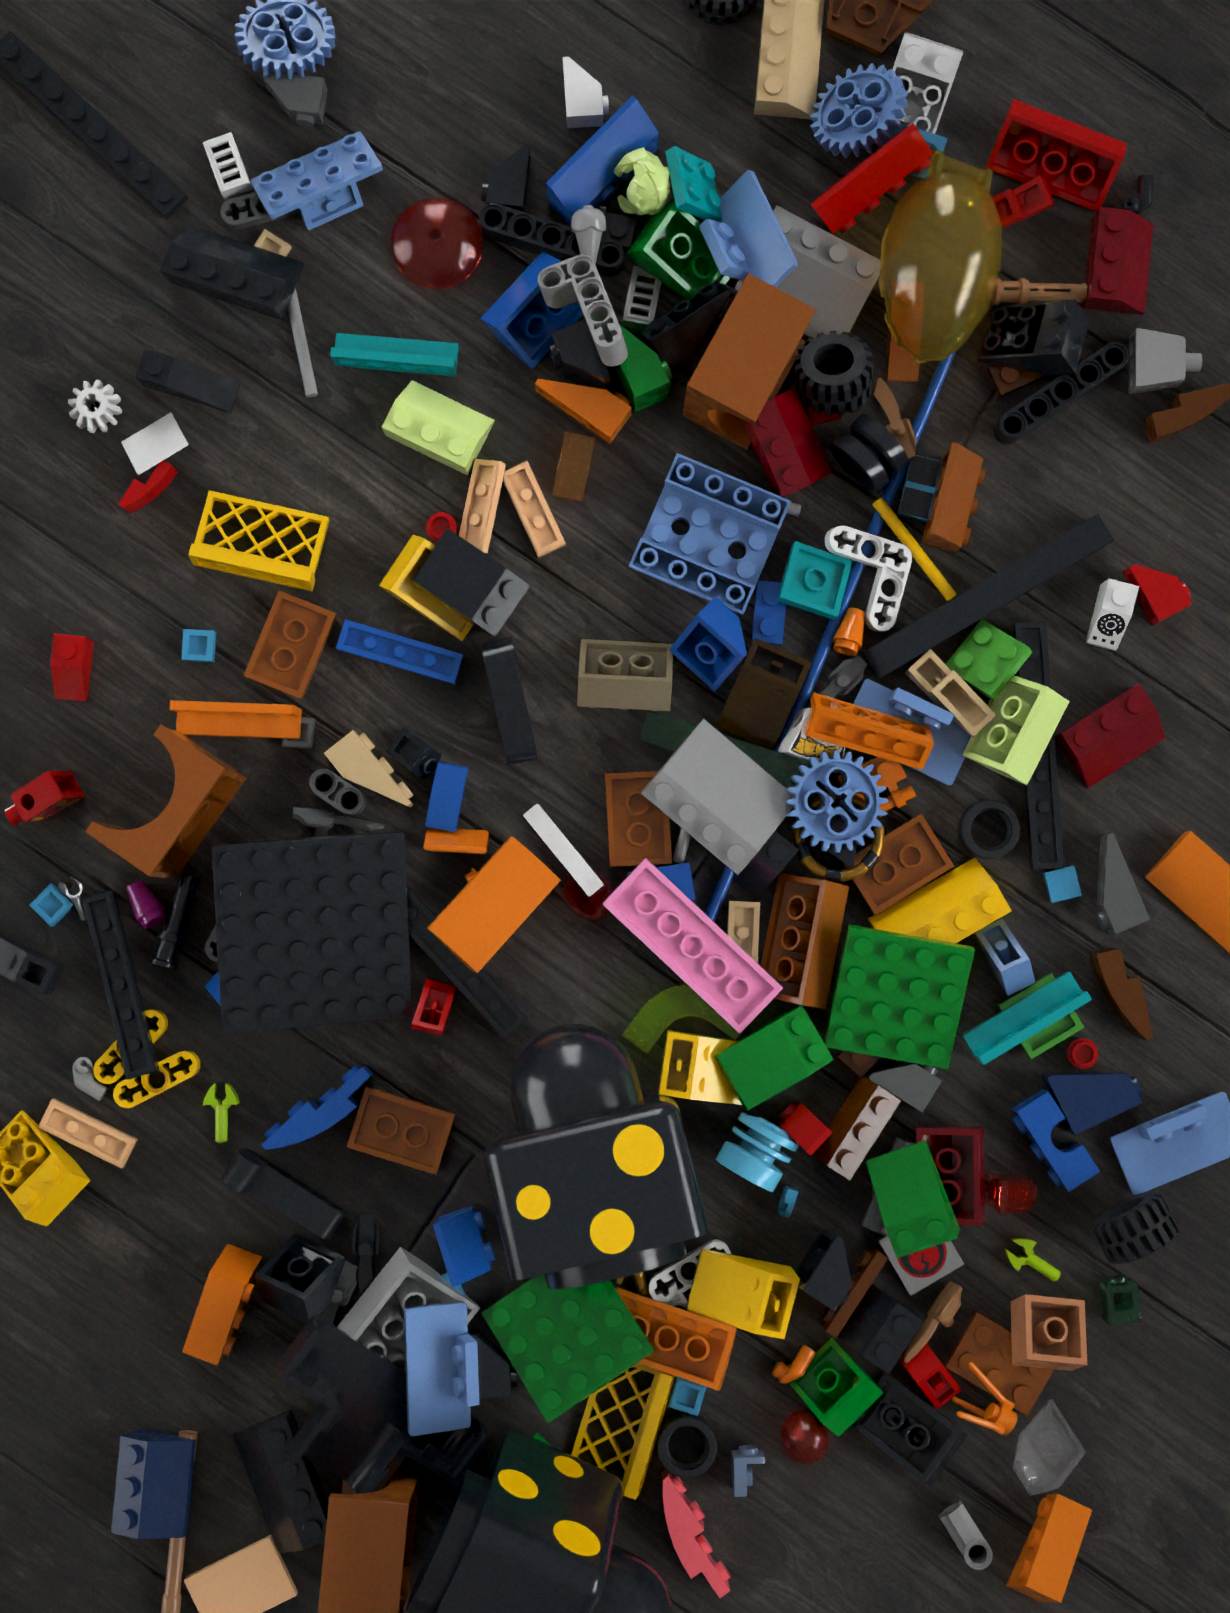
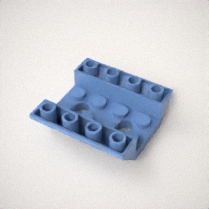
M677 453L644 535L640 538L628 567L709 602L717 597L731 611L743 615L791 500ZM680 519L686 521L689 525V531L684 535L675 534L671 528L674 521ZM734 543L743 545L746 551L745 556L741 559L732 558L728 553L730 545Z

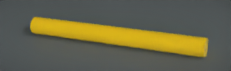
M882 497L872 504L901 543L909 548L912 557L946 601L951 600L957 593Z

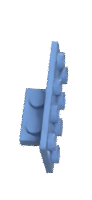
M358 131L327 146L320 147L298 159H293L271 171L264 172L251 179L250 182L271 219L299 208L304 224L309 231L364 206L356 182L382 171L383 168L363 134Z
M747 170L720 198L722 219L719 221L706 219L699 228L722 275L744 282L749 273L777 287L798 266V262L755 173Z
M865 679L853 704L930 727L934 746L923 770L911 766L908 767L947 786H951L965 759L962 754L971 738L970 734L952 720L955 714L900 688L893 691L870 679Z
M1218 1092L1110 1136V1143L1133 1195L1144 1193L1230 1157V1102L1225 1092Z
M464 1301L405 1308L404 1334L409 1435L419 1436L469 1428L471 1426L470 1406L479 1405L477 1341L468 1334L467 1304Z

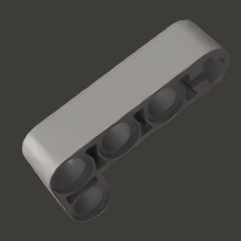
M577 255L543 269L539 273L537 280L547 306L557 309L578 301L603 364L607 366L622 364L627 359L628 349L594 260L588 255Z

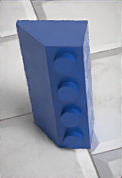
M633 95L546 182L548 205L570 226L574 212L582 209L585 205H592L595 208L601 201L606 203L615 194V187L622 180L626 182L635 174L634 170L627 174L623 172L621 177L614 174L615 167L626 154L644 147L646 151L654 155L659 147L657 145L659 132Z

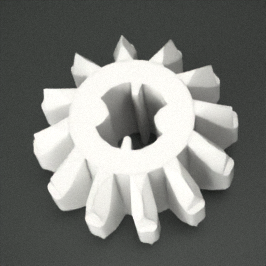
M95 380L93 386H91L88 381H83L84 390L80 391L77 388H73V393L77 396V399L72 398L68 400V404L73 407L69 415L72 419H77L76 425L80 429L87 426V430L90 433H95L97 427H99L101 431L107 432L108 427L106 423L110 422L112 425H117V420L113 415L122 413V409L117 406L121 398L118 394H113L114 388L110 384L103 387V383L100 380ZM95 402H99L100 407L98 409L94 407L95 411L92 412L90 410L91 405L96 406Z

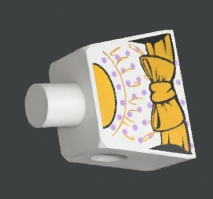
M803 708L798 711L777 752L809 765L808 758L814 757L820 762V753L826 752L829 759H831L832 752L838 750L842 759L846 747L805 736V727L812 713V708Z

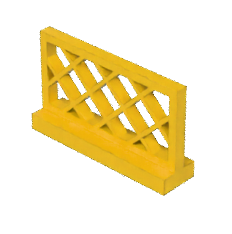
M209 490L194 544L191 543L188 555L195 566L313 592L316 581L315 573L330 520L329 517ZM214 502L227 503L232 511L216 519L212 513ZM248 509L258 510L262 518L246 526L239 514ZM279 515L288 517L292 525L276 533L269 521ZM210 517H211V519L213 520V522L210 523V524H208V523H209V519H210ZM236 517L243 529L227 537L220 525ZM308 522L320 524L318 534L309 539L305 538L299 528ZM266 523L273 536L258 544L251 531ZM216 527L224 540L215 545L203 543L205 534ZM296 530L303 542L287 550L280 538ZM247 534L254 546L245 552L236 551L232 542ZM277 541L284 553L274 559L266 557L261 549ZM313 543H315L314 550L310 546ZM307 547L312 555L309 567L296 564L292 555Z
M639 1363L632 1366L636 1369L632 1371L626 1370L625 1375L610 1381L589 1396L571 1454L578 1458L580 1453L590 1449L597 1463L596 1467L607 1471L605 1466L620 1460L625 1470L622 1480L623 1496L634 1500L641 1493L676 1378L674 1375ZM641 1370L654 1374L651 1387L640 1392L632 1375ZM628 1378L636 1395L621 1402L613 1385ZM608 1388L616 1405L601 1411L596 1397L598 1392ZM649 1393L647 1401L645 1402L643 1395ZM638 1398L644 1411L641 1418L631 1422L623 1405ZM594 1407L597 1415L590 1418ZM618 1408L626 1425L612 1432L604 1415ZM599 1418L607 1435L592 1442L587 1432L588 1423ZM639 1424V1428L636 1433L633 1426ZM629 1429L634 1439V1444L631 1449L622 1453L614 1436ZM585 1438L587 1445L581 1448ZM609 1439L617 1456L602 1462L595 1445ZM630 1454L629 1461L627 1464L624 1457Z

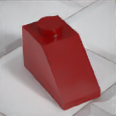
M1137 564L1122 572L1129 584L1139 586L1136 598L1151 625L1192 605L1189 588L1184 582H1180L1176 576Z
M54 633L50 665L55 699L88 701L93 640L85 636Z
M800 1101L795 1105L790 1102L779 1114L781 1120L778 1124L810 1156L833 1133Z
M927 1343L908 1363L904 1362L905 1350L900 1356L899 1360L937 1410L962 1391Z

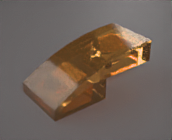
M565 432L552 493L553 496L583 501L596 437Z

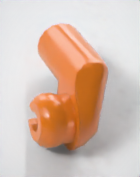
M802 1345L791 1364L786 1366L783 1362H777L771 1371L772 1376L778 1378V1382L783 1384L803 1376L816 1353L811 1348Z

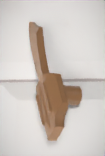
M878 378L873 395L883 407L890 421V425H887L885 428L900 443L908 456V460L916 457L917 439L911 422L907 418L901 420L894 395L883 379Z
M949 1281L927 1311V1319L919 1327L905 1349V1363H908L926 1345L939 1322L944 1327H951L953 1325V1317L961 1306V1292L963 1288L960 1285Z

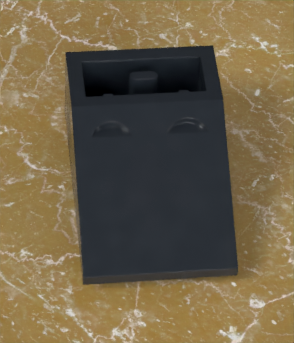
M1076 299L991 306L977 360L983 363L1043 375L1076 374L1090 320Z

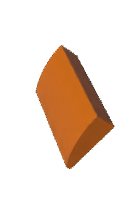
M1192 831L1184 832L1144 879L1230 954V865Z
M510 836L427 929L470 970L478 973L561 880L513 836Z
M617 1287L618 1293L655 1350L638 1363L720 1391L737 1328Z

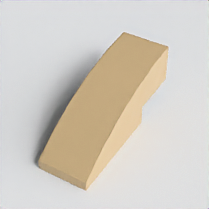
M931 649L905 672L938 707L955 714L952 720L972 737L996 716L954 670L951 671Z

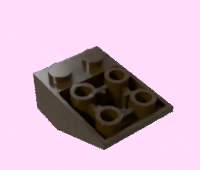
M754 638L716 727L773 751L812 662L758 638Z

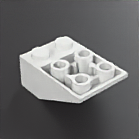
M908 32L904 33L893 66L894 73L900 77L908 93V96L905 97L908 106L903 108L906 117L897 119L899 123L905 125L913 123L917 129L935 134L963 55L962 50Z

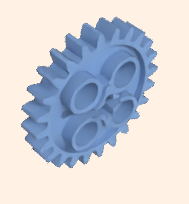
M255 0L256 8L247 6V15L240 14V23L235 24V40L239 56H243L245 64L252 63L254 72L262 68L265 77L271 71L275 72L276 79H279L282 73H286L289 80L292 79L295 72L304 77L305 69L314 73L316 72L315 63L324 66V57L331 58V49L335 48L336 37L332 17L327 16L326 8H318L317 1L308 4L307 0H267L266 3ZM278 18L283 24L284 31L280 29ZM287 41L291 43L293 54H291L288 48Z
M873 63L868 66L867 70H864L860 64L855 73H852L848 68L846 77L842 78L836 75L837 83L835 85L826 84L829 91L818 94L821 102L813 104L816 113L810 115L813 121L810 127L815 133L814 137L818 143L822 145L826 152L831 150L834 156L841 152L844 158H847L851 151H853L856 157H859L861 149L864 148L868 153H871L872 145L875 143L882 147L881 139L884 136L887 138L893 137L890 132L891 128L897 129L901 127L897 119L906 117L903 108L908 106L905 98L908 96V93L900 77L896 76L893 69L887 71L884 65L876 69Z
M838 750L832 752L831 759H829L826 752L820 753V762L814 757L808 758L810 768L805 765L798 767L802 776H791V779L797 785L796 787L786 788V791L793 794V799L786 800L785 804L792 805L794 810L786 815L787 817H796L797 819L791 826L792 829L803 828L799 836L800 839L811 836V847L821 841V851H827L830 844L833 846L834 853L840 852L842 844H844L847 851H852L853 841L859 846L865 845L863 835L868 838H874L875 835L870 828L882 827V824L876 818L877 816L887 815V812L879 809L880 804L888 802V799L879 796V793L886 790V786L876 785V782L882 776L881 774L871 776L869 773L873 769V765L870 764L863 768L861 766L863 762L862 756L853 762L851 761V752H846L842 759ZM832 771H838L843 777V783L839 788L833 787L829 782V775ZM817 781L822 783L831 796H841L840 805L857 818L856 822H853L841 807L833 808L831 806L833 799L816 786ZM811 793H816L821 798V806L818 810H812L808 806L807 799ZM855 793H860L865 799V805L861 810H857L852 805L851 800ZM834 815L841 817L844 823L843 829L839 833L834 832L830 827V819Z

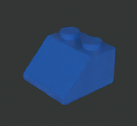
M717 597L695 616L669 649L714 692L747 655L739 617Z
M473 1205L438 1216L433 1224V1228L451 1286H458L490 1271L492 1268L491 1261L496 1260L491 1242L485 1243L482 1231L486 1230V1225L482 1212L476 1213Z

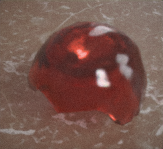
M593 870L594 873L603 882L604 886L589 897L572 875L565 882L562 892L563 901L579 917L587 920H597L608 914L609 910L602 903L614 891L607 878Z
M794 1411L782 1423L781 1441L786 1453L794 1462L809 1465L818 1462L819 1459H823L827 1455L830 1444L827 1427L821 1423L812 1411Z

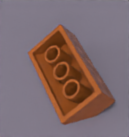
M779 873L761 961V967L783 987L774 999L826 1009L849 886L826 880Z

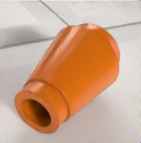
M857 608L847 609V613L832 639L834 643L833 649L836 652L847 656H856L858 650L862 649L865 621L864 611Z

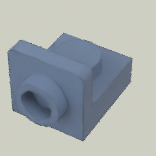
M742 1445L738 1447L739 1450H731L732 1490L734 1497H746L747 1486L753 1485L752 1466H747V1464L765 1463L763 1450L757 1449L755 1445Z

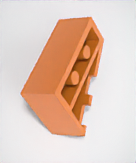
M231 1244L226 1245L209 1271L182 1351L183 1353L218 1366L224 1355L229 1356L236 1341V1338L232 1337L235 1329L238 1330L245 1316V1311L242 1309L244 1304L248 1303L255 1285L252 1283L262 1256Z
M1058 1493L1047 1494L1046 1498L1044 1497L1038 1506V1516L1006 1586L1039 1602L1061 1603L1092 1509Z

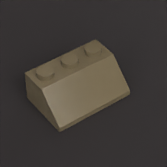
M581 639L577 706L618 708L622 710L670 711L673 653L669 649L673 644Z

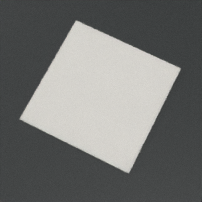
M172 413L167 414L121 442L138 475L189 445Z

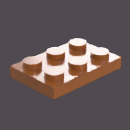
M279 590L243 676L303 700L337 614Z
M658 771L605 774L610 867L638 866L645 858L653 865L672 864L670 817L642 795L644 787Z
M921 813L886 834L880 858L870 870L852 879L873 915H876L948 871L954 865ZM872 844L855 854L854 866L861 862L871 849ZM841 862L845 869H849L848 866Z
M366 1086L347 1148L437 1175L456 1113Z
M976 1310L944 1363L946 1368L993 1395L968 1367L970 1362L974 1363L1001 1394L1015 1404L1014 1408L1028 1416L1054 1369L1012 1365L1011 1331Z

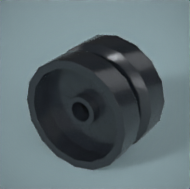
M861 414L850 426L851 435L842 433L831 443L830 450L839 465L857 484L868 492L877 494L888 484V474L897 475L908 464L909 460L900 443L882 424L867 414Z

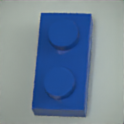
M757 581L751 643L754 638H758L771 645L782 646L786 604L777 601L781 587L780 582Z

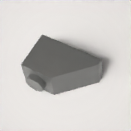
M271 71L266 77L262 73L267 89L292 121L304 127H313L314 124L323 125L328 92L324 78L306 75L301 77L298 74H293L292 79L289 80L286 73H282L281 77L276 79L275 72Z
M910 1062L868 1071L865 1076L922 1113L942 1082L941 1079L935 1076L938 1070L932 1066L921 1064L918 1066Z

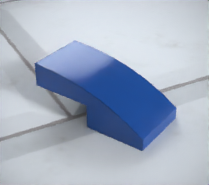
M438 761L428 806L426 827L456 832L469 767Z

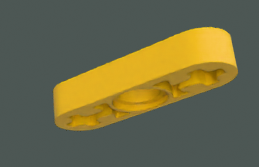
M157 1009L145 1011L146 1018L157 1017L159 1019L156 1023L159 1029L150 1030L153 1044L164 1034L168 1027L166 1015ZM117 1040L94 1064V1076L103 1084L117 1082L125 1075L122 1061L113 1068V1071L116 1073L115 1076H104L103 1074L105 1071L103 1064H110L118 1058L116 1055H113L114 1051L121 1058Z
M184 1050L158 1062L159 1070L165 1076L164 1085L161 1088H154L149 1083L150 1074L141 1076L142 1086L149 1094L145 1096V1091L141 1090L133 1095V1102L129 1098L123 1099L122 1094L125 1092V1085L129 1089L140 1085L141 1083L137 1080L138 1078L125 1079L119 1082L113 1091L115 1102L120 1107L132 1108L184 1082L198 1073L200 1069L199 1057L192 1051ZM180 1057H183L185 1060L191 1059L190 1072L187 1073L186 1070H181L174 1073L173 1075L177 1080L173 1081L172 1073L165 1064L169 1063L171 1069L181 1063Z

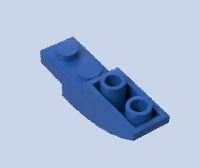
M366 1065L360 1069L354 1066L341 1078L345 1083L337 1091L331 1088L318 1100L322 1104L320 1107L312 1099L305 1104L300 1100L287 1112L290 1118L283 1125L277 1122L264 1134L267 1140L261 1146L265 1150L285 1147L314 1137L330 1128L360 1105L352 1097V1094L374 1073Z

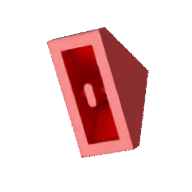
M426 979L411 1028L438 1035L445 1034L456 986Z

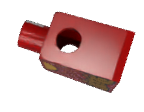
M72 770L47 771L11 794L14 805L5 809V816L14 826L22 821L41 822L86 798Z

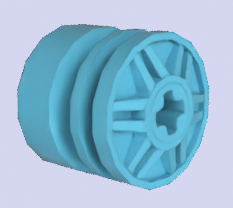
M741 1112L738 1120L749 1127L748 1131L736 1126L732 1129L734 1134L742 1139L741 1144L738 1145L725 1141L715 1160L755 1185L774 1192L783 1175L773 1165L774 1160L777 1159L790 1163L792 1158L780 1151L783 1146L796 1152L799 1144L793 1141L786 1131L762 1117L751 1116Z

